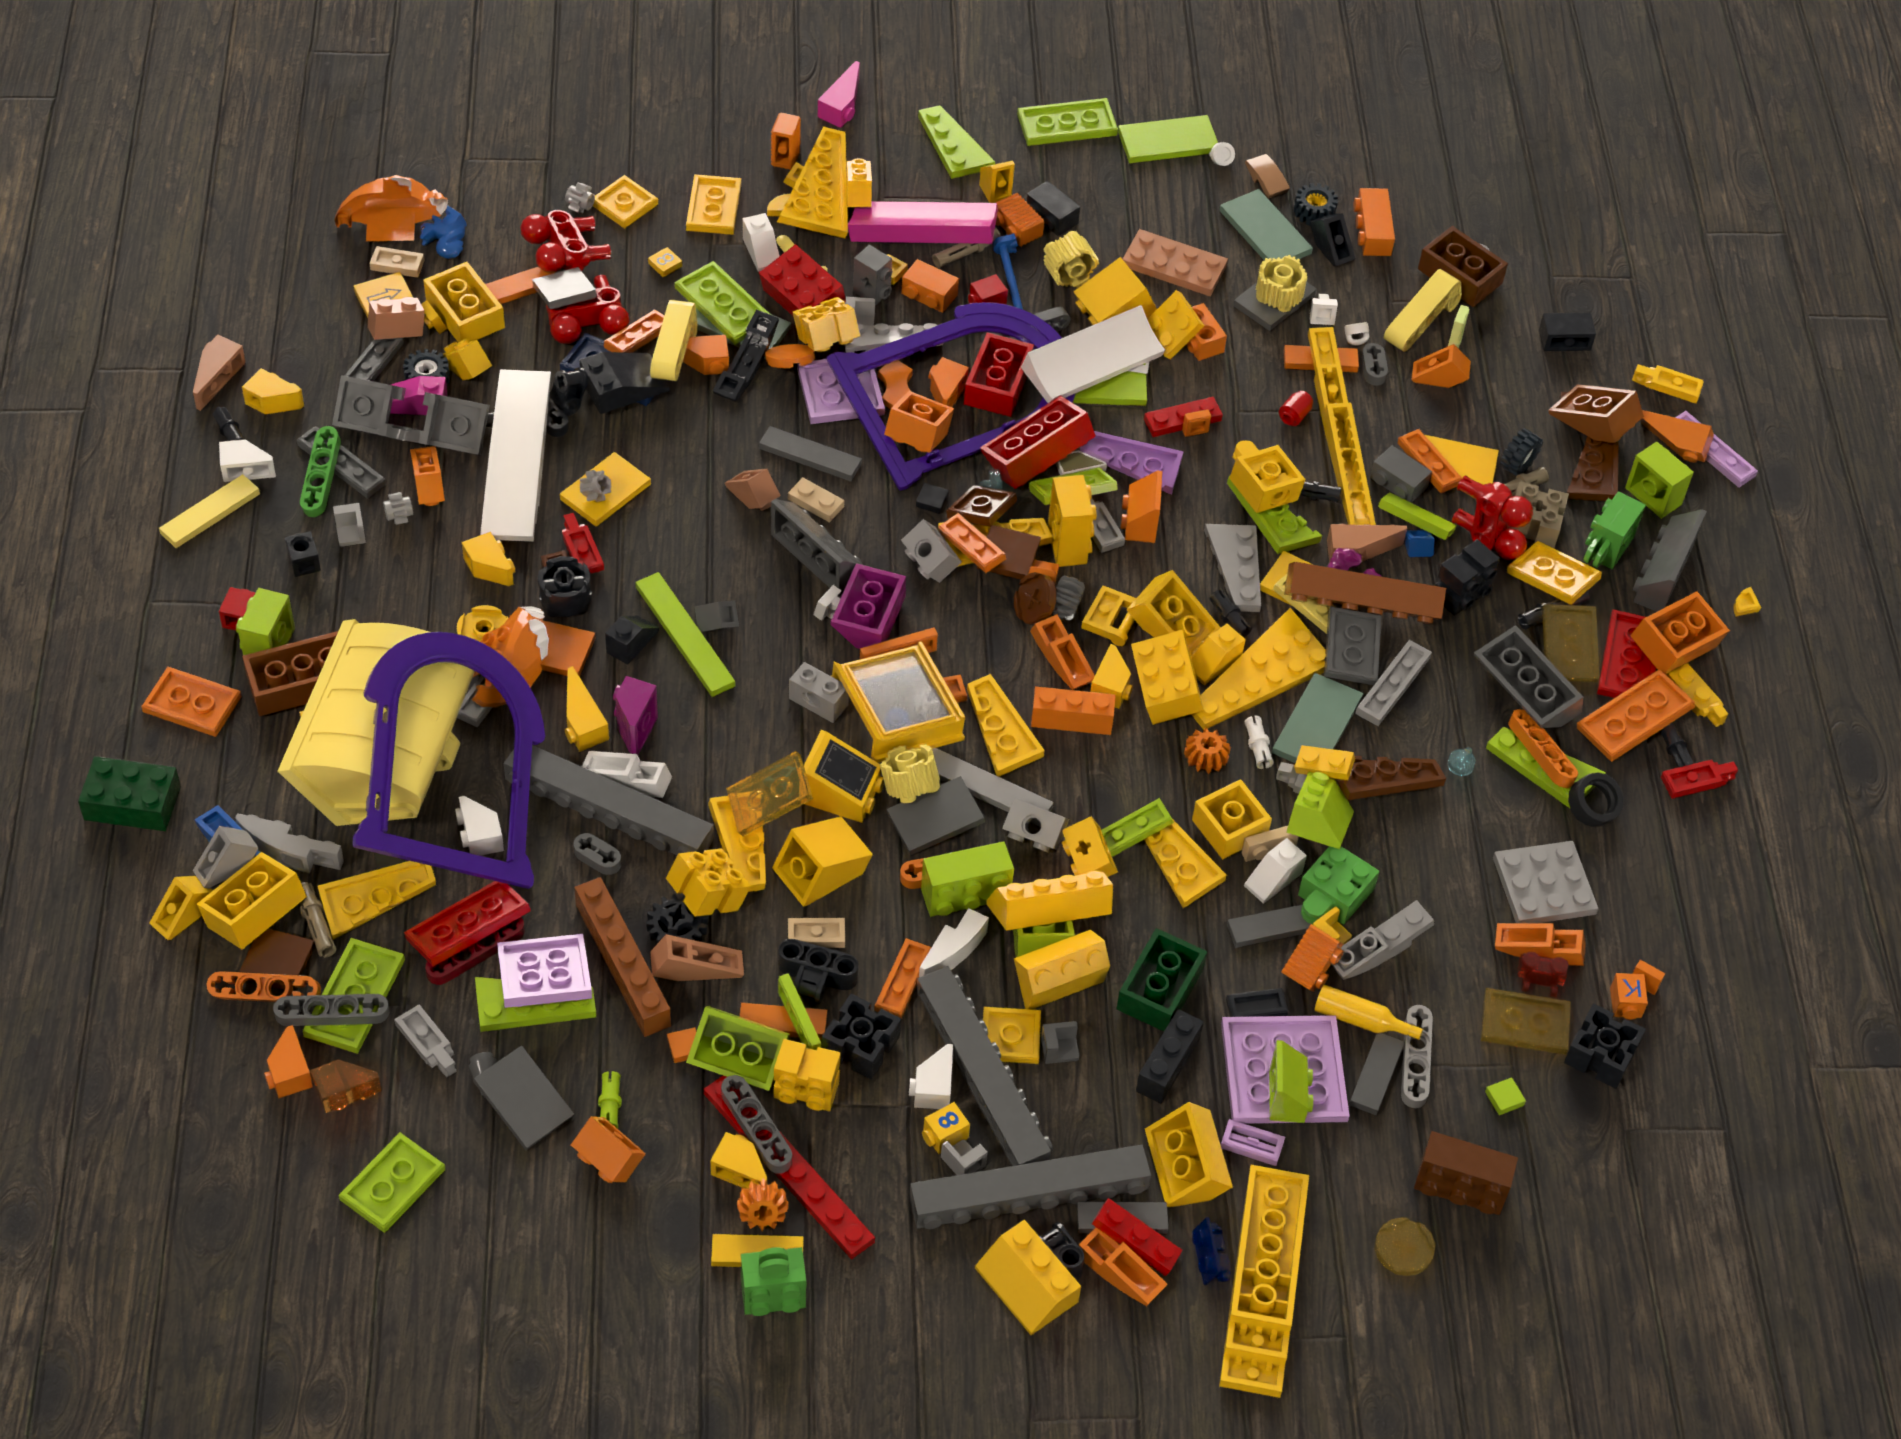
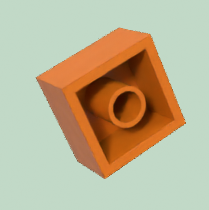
M908 391L891 408L884 435L891 437L895 442L906 443L914 446L918 451L930 453L947 436L954 408Z

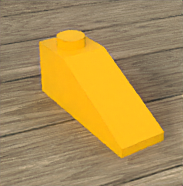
M571 666L568 668L567 678L568 728L565 729V734L571 744L575 743L579 752L609 740L608 723L574 667Z

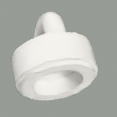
M1220 142L1213 146L1209 156L1215 164L1226 166L1233 162L1235 150L1229 143Z
M1367 322L1345 325V335L1349 344L1358 346L1368 341L1369 326ZM1363 333V337L1361 339H1353L1352 334Z

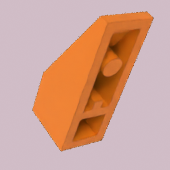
M1642 410L1644 417L1640 419L1641 424L1679 456L1693 463L1697 461L1705 462L1714 437L1711 426Z
M436 446L410 449L419 505L434 506L439 504V502L445 501Z

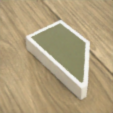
M1079 450L1071 452L1066 458L1055 463L1060 475L1098 467L1106 471L1107 468L1106 462Z

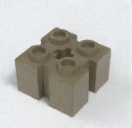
M1519 481L1515 496H1522L1528 499L1532 504L1534 515L1526 526L1514 528L1507 525V529H1517L1525 535V538L1535 540L1534 543L1539 541L1555 548L1569 494L1549 489L1548 493L1538 491L1539 486Z

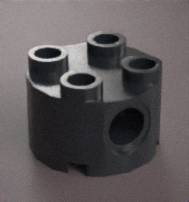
M560 556L547 561L546 566L543 569L541 567L538 571L537 579L540 589L539 600L547 615L550 617H570L586 613L592 596L590 589L591 575L587 565L584 563L582 565L578 563V559L567 556Z

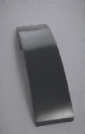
M756 309L746 328L747 335L727 372L723 370L713 389L714 394L736 402L744 393L757 373L765 357V352L769 349L779 322L778 317Z

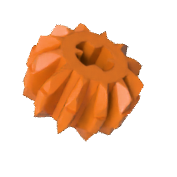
M1207 727L1203 730V733L1195 730L1193 736H1189L1186 740L1184 755L1185 758H1188V765H1196L1197 772L1201 769H1205L1208 774L1212 769L1219 772L1222 765H1226L1231 749L1230 744L1227 743L1226 735L1218 736V730L1212 733L1208 731Z
M764 1178L759 1185L751 1181L749 1189L742 1188L740 1198L737 1201V1209H739L741 1221H748L750 1229L758 1225L762 1232L767 1225L775 1229L777 1221L784 1222L785 1212H787L789 1207L784 1188L778 1189L776 1181L767 1185Z

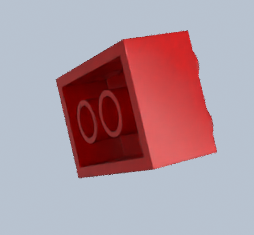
M796 244L759 272L763 290L792 316L793 311L808 306L815 307L820 305L821 302L839 297L844 303L846 302L843 285Z
M986 333L965 384L964 405L1012 417L1028 377L1021 369L1027 353L1034 350V344Z

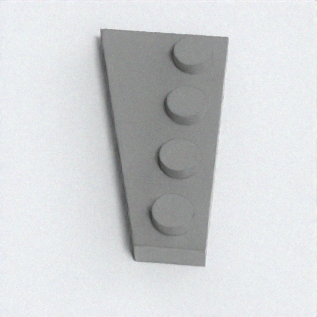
M883 323L876 324L875 326L858 324L860 337L854 338L851 343L845 344V352L854 353V351L865 350L866 352L937 325L933 323H927L924 326H913L908 323H903L899 326H888Z
M1205 524L1204 531L1206 537H1209L1210 548L1213 555L1216 556L1220 575H1223L1230 601L1243 612H1260L1261 596L1256 526Z

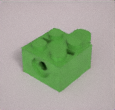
M1619 491L1612 500L1608 498L1602 508L1603 514L1601 516L1597 514L1590 528L1594 530L1590 532L1585 544L1588 545L1583 562L1589 564L1591 560H1594L1592 566L1595 568L1602 564L1613 569L1634 539L1646 505Z
M1329 846L1302 877L1298 896L1305 899L1301 908L1303 919L1313 924L1336 906L1340 909L1338 922L1344 925L1373 892L1380 871L1342 846L1340 849Z
M773 1247L761 1252L741 1254V1286L745 1315L763 1316L774 1311L791 1313L801 1308H806V1274L802 1247L790 1249Z

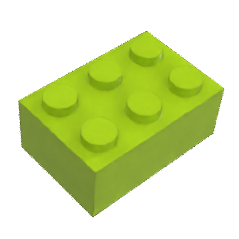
M1004 841L923 859L921 891L930 917L936 915L945 916L955 911L968 910V908L973 910L979 906L987 905V899L996 888L1007 886L1013 882L1014 867Z

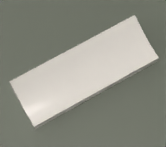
M1140 305L1028 352L1021 369L1047 403L1060 395L1066 398L1161 357L1165 349L1155 336L1143 307Z

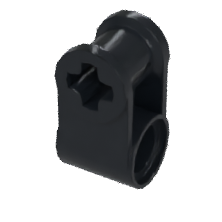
M578 367L574 371L569 372L559 370L555 374V380L549 397L567 416L576 413L581 407L582 398L588 386V375L585 369Z
M1056 1222L1052 1225L1051 1230L1039 1237L1077 1281L1083 1273L1084 1252L1072 1239L1066 1228L1061 1223ZM1072 1261V1262H1074V1263H1076V1264H1074V1265H1068V1264H1066V1263H1064V1262Z

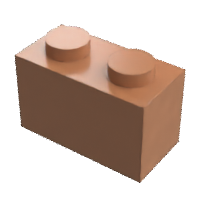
M413 297L369 301L368 329L374 340L423 336L425 310L418 298Z

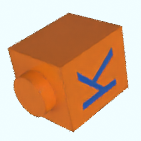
M1616 973L1610 987L1613 1017H1623L1629 1020L1642 1018L1648 1004L1644 974Z

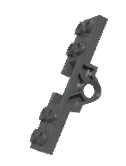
M341 375L332 425L481 455L490 405L425 392L423 405H427L428 410L424 430L389 424L392 400L404 401L406 388Z

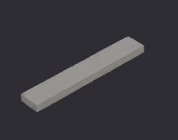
M937 748L932 749L940 781L944 783L961 776L972 796L1009 812L1014 798L1047 811H1051L1053 808V802L944 751ZM1038 819L1030 822L1041 827V822Z

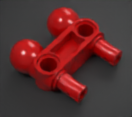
M554 210L548 216L532 214L522 221L520 226L521 235L530 244H541L548 240L547 243L537 249L535 255L536 264L544 272L555 273L562 268L569 270L577 267L582 271L585 266L589 265L590 261L610 260L611 249L609 244L588 246L580 233L595 231V219L593 216L573 218L566 211Z
M598 275L594 278L595 298L555 309H549L546 305L550 332L555 341L561 344L575 342L580 337L581 327L599 324L601 329L609 335H614L629 326L630 317L625 308L622 307L620 292L616 288L610 287L605 275Z
M1466 475L1463 476V479L1460 480L1457 486V490L1476 499L1475 516L1459 508L1452 518V523L1470 531L1473 542L1478 539L1490 550H1496L1497 554L1503 559L1516 560L1525 553L1527 541L1522 532L1513 528L1507 529V525L1520 528L1530 523L1534 515L1531 502L1525 497L1513 496L1511 490L1500 482L1483 485L1468 478Z

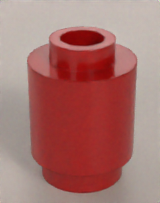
M1305 391L1293 393L1279 409L1281 420L1287 425L1297 426L1312 410V397Z

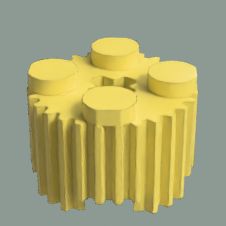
M1070 231L1063 238L1060 237L1055 242H1049L1044 248L1046 254L1044 255V264L1058 286L1065 285L1067 287L1068 285H1073V287L1079 288L1080 285L1082 286L1090 279L1089 274L1093 273L1092 270L1099 265V259L1087 240L1076 231Z
M1291 255L1284 256L1282 259L1279 257L1277 259L1265 258V261H1262L1258 274L1256 285L1257 300L1268 304L1269 307H1277L1281 312H1288L1292 309V306L1298 305L1304 297L1307 273L1305 269H1302L1303 266L1300 265V259L1296 260Z
M927 744L920 745V749L911 748L908 750L906 746L893 748V750L888 751V758H885L886 760L879 764L887 794L896 798L900 797L901 803H911L916 800V796L933 793L940 788V777L932 748L927 746Z

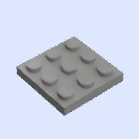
M1573 841L1497 851L1494 853L1493 860L1516 923H1543L1597 914L1598 906Z

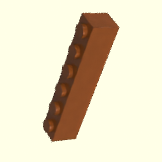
M1292 562L1288 566L1284 595L1292 596L1291 600L1297 602H1307V599L1317 600V605L1332 607V604L1336 603L1342 604V609L1357 611L1359 607L1367 609V613L1382 615L1383 612L1392 613V618L1407 620L1408 616L1417 617V622L1433 624V620L1442 619L1446 588Z
M601 877L575 886L576 906L644 1037L671 1027L670 1007Z

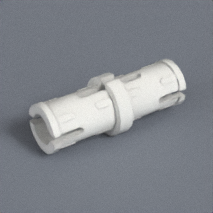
M1251 716L1245 720V726L1250 738L1248 740L1249 747L1254 752L1257 767L1264 769L1262 763L1264 761L1266 768H1269L1274 763L1268 747L1270 744L1269 737L1264 732L1261 717L1255 716L1256 723H1254Z

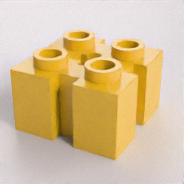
M839 297L821 302L820 305L815 307L808 306L793 311L799 340L805 344L808 343V347L814 351L824 352L829 350L830 346H833L835 342L844 345L851 343L854 338L860 337L854 308L848 304L845 305L844 301Z
M722 848L705 850L703 854L696 851L678 853L666 877V880L677 894L683 893L685 895L683 902L695 917L712 915L715 909H718L720 913L738 911L751 888L743 874L739 870L731 868L733 862Z
M783 1039L774 1067V1098L787 1104L797 1103V1100L806 1102V1105L812 1110L830 1111L839 1085L840 1052L820 1047L817 1050L808 1049L806 1044Z

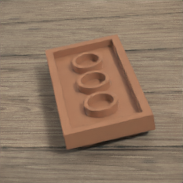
M1139 229L1124 255L1123 261L1131 270L1211 297L1227 267L1228 258Z

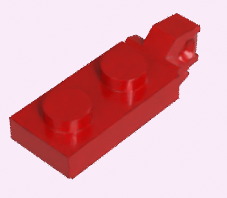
M574 513L564 515V526L566 529L562 530V535L570 556L578 559V563L587 565L590 574L603 571L604 563L588 526L584 524L579 525Z
M1707 760L1662 772L1661 779L1671 799L1726 785L1727 781L1736 778L1738 768L1734 761L1719 765L1717 762H1713V760Z

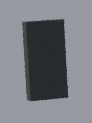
M1282 988L1229 994L1226 997L1230 1017L1288 1016L1289 1013Z

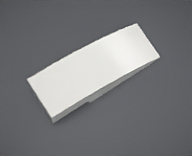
M589 751L582 765L583 768L649 797L663 798L672 778L665 763L640 761L637 754Z
M968 908L956 929L945 925L921 964L919 977L949 966L950 970H952L966 959L986 935L989 917Z

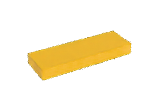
M713 1234L711 1266L741 1267V1254L761 1252L773 1247L784 1249L802 1247L803 1251V1236Z

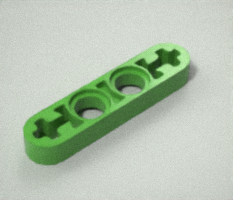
M324 426L317 431L300 498V505L304 513L309 517L321 515L325 511L341 445V439L337 430L331 426ZM327 439H328V442H327L328 448H326V444H325V442H324V440H327ZM323 456L330 458L324 465L317 464V460ZM317 478L325 479L324 483L320 486L315 487L311 485ZM313 495H315V499H316V501H317V503H314V504H313V501H314V496H313Z

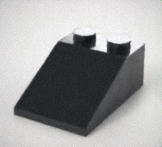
M601 352L579 360L580 367L584 368L588 375L586 390L600 414L670 391L666 380L651 378L652 357L650 353Z

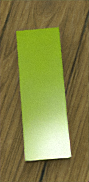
M1390 492L1381 499L1378 505L1379 508L1443 540L1450 537L1457 525Z
M1158 798L1101 831L1113 857L1174 822L1161 799Z
M789 973L779 976L778 994L801 1043L806 1044L808 1049L817 1050L818 1047L821 1048V1041Z

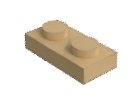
M376 246L370 261V270L392 274L400 272L401 275L418 278L424 263V254Z
M803 477L788 492V500L829 523L844 508L843 499Z
M1288 826L1246 837L1242 855L1246 862L1254 859L1262 860L1270 850L1286 838L1297 846L1299 836L1286 833Z
M788 918V939H796L825 948H845V918Z

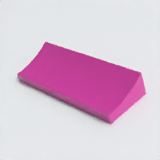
M871 201V207H855L852 218L848 223L851 242L992 244L998 207L997 203Z

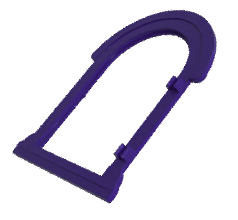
M985 302L957 306L954 311V320L860 354L835 352L827 356V362L897 488L901 491L918 481L922 473L980 452V447L1026 417L1018 421L1012 420L1002 424L1000 428L941 450H932L930 453L927 452L925 456L905 462L893 439L884 435L886 427L857 375L913 355L918 351L924 352L926 348L977 332L1005 334L1019 341L1034 344L1035 350L1062 338L1048 323L1028 311L1010 305ZM1075 394L1070 395L1065 399L1073 403ZM1044 397L1029 415L1048 404Z
M428 632L406 638L390 648L378 660L368 677L363 692L367 701L376 703L373 720L375 726L369 794L366 799L367 816L361 821L358 830L353 836V847L530 889L534 883V875L525 850L532 744L539 745L545 740L544 724L537 700L518 670L506 658L486 644L464 635L447 632ZM448 662L468 667L489 680L501 693L510 709L515 728L506 862L384 833L388 831L399 697L408 678L424 666ZM383 708H386L387 711L384 712L383 716Z

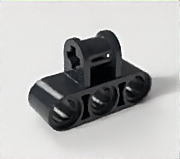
M786 939L779 945V969L784 974L789 973L790 976L796 977L794 986L800 996L814 999L815 1003L820 1004L827 986L847 991L854 988L857 984L859 964L854 956L796 939Z

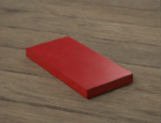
M1612 609L1597 694L1616 698L1656 672L1655 665L1630 636L1641 621L1646 618L1645 616Z
M494 881L410 928L404 934L406 940L434 967L531 910L529 904L508 884Z

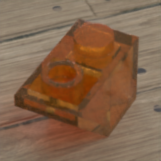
M339 1059L310 1070L313 1085L326 1113L332 1110H341L350 1103L360 1099H369L382 1091L376 1071Z

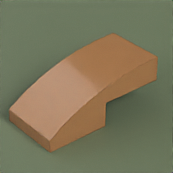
M1267 154L1246 160L1245 164L1254 183L1259 181L1268 199L1288 192L1290 187L1286 179Z

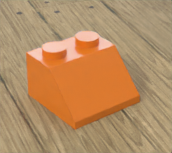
M1157 470L1130 484L1128 495L1123 494L1122 510H1126V514H1122L1120 529L1125 530V540L1155 543L1161 505L1162 471Z

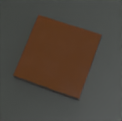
M973 485L946 510L947 518L950 519L959 513L969 523L991 527L1017 502V496L1014 492Z
M992 525L987 538L1005 553L1006 560L989 572L1021 580L1029 574L1030 567L1033 566L1041 537Z
M268 928L253 941L239 972L302 976L315 948V942L311 939ZM248 979V981L256 983L254 979ZM276 981L271 986L285 990L283 981ZM292 981L293 991H295L296 987L293 986L294 981Z

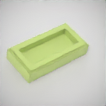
M1460 306L1448 346L1455 344L1459 348L1470 310L1469 307Z

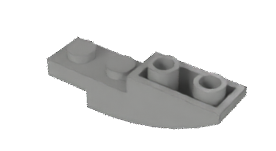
M239 813L235 817L236 823L249 833L258 846V850L284 866L310 873L313 864L338 870L342 867L344 859L341 845L331 841L323 842L310 839L304 835L295 836L292 833L291 825L280 820L271 821L259 818L256 815H243Z
M1416 900L1375 929L1371 926L1341 947L1344 951L1341 959L1336 965L1331 963V966L1343 980L1364 973L1410 947L1414 938L1434 925V919Z

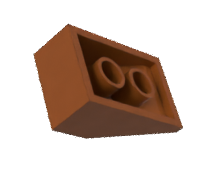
M1579 384L1548 410L1551 416L1593 440L1607 443L1619 441L1629 429L1633 428L1644 417L1637 391Z

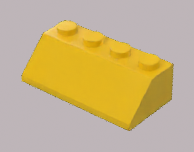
M1090 871L1087 874L1077 876L1064 875L1050 880L1037 879L1034 882L1024 884L1011 883L1007 886L996 888L987 899V906L1006 931L1112 914L1113 883L1103 872Z

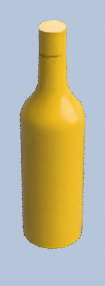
M1323 985L1315 1005V1012L1326 1016H1336V1019L1374 1033L1380 1034L1387 1031H1395L1420 1040L1423 1032L1422 1028L1398 1020L1386 1006L1327 985Z

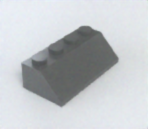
M778 499L771 501V535L829 588L834 585L840 589V595H842L856 563L863 565L861 560L846 550L841 541L835 540L823 525L816 523L806 510H802L797 504Z
M1701 509L1671 517L1667 526L1662 525L1657 536L1660 542H1654L1649 554L1652 560L1646 559L1641 570L1644 577L1638 576L1632 591L1637 592L1634 603L1656 612L1666 607L1695 544L1707 511Z
M1516 625L1474 652V656L1540 728L1562 727L1582 713L1584 697Z

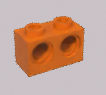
M1204 303L1193 306V310L1205 326L1186 344L1189 352L1193 353L1198 361L1224 353L1227 335Z

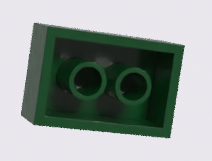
M94 756L78 800L83 819L85 821L166 831L181 788L177 769L170 766Z
M1156 928L1119 991L1116 1010L1164 1032L1176 1011L1182 1009L1203 972L1208 951Z

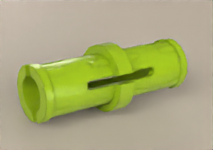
M609 1071L602 1074V1095L598 1098V1104L601 1107L600 1117H605L618 1129V1108L621 1107L622 1099L619 1096L621 1075L618 1072L612 1071L611 1079H609Z

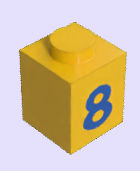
M955 1102L924 1118L922 1136L928 1146H933L937 1153L941 1154L944 1142L948 1141L954 1146L961 1140L969 1138L970 1123Z

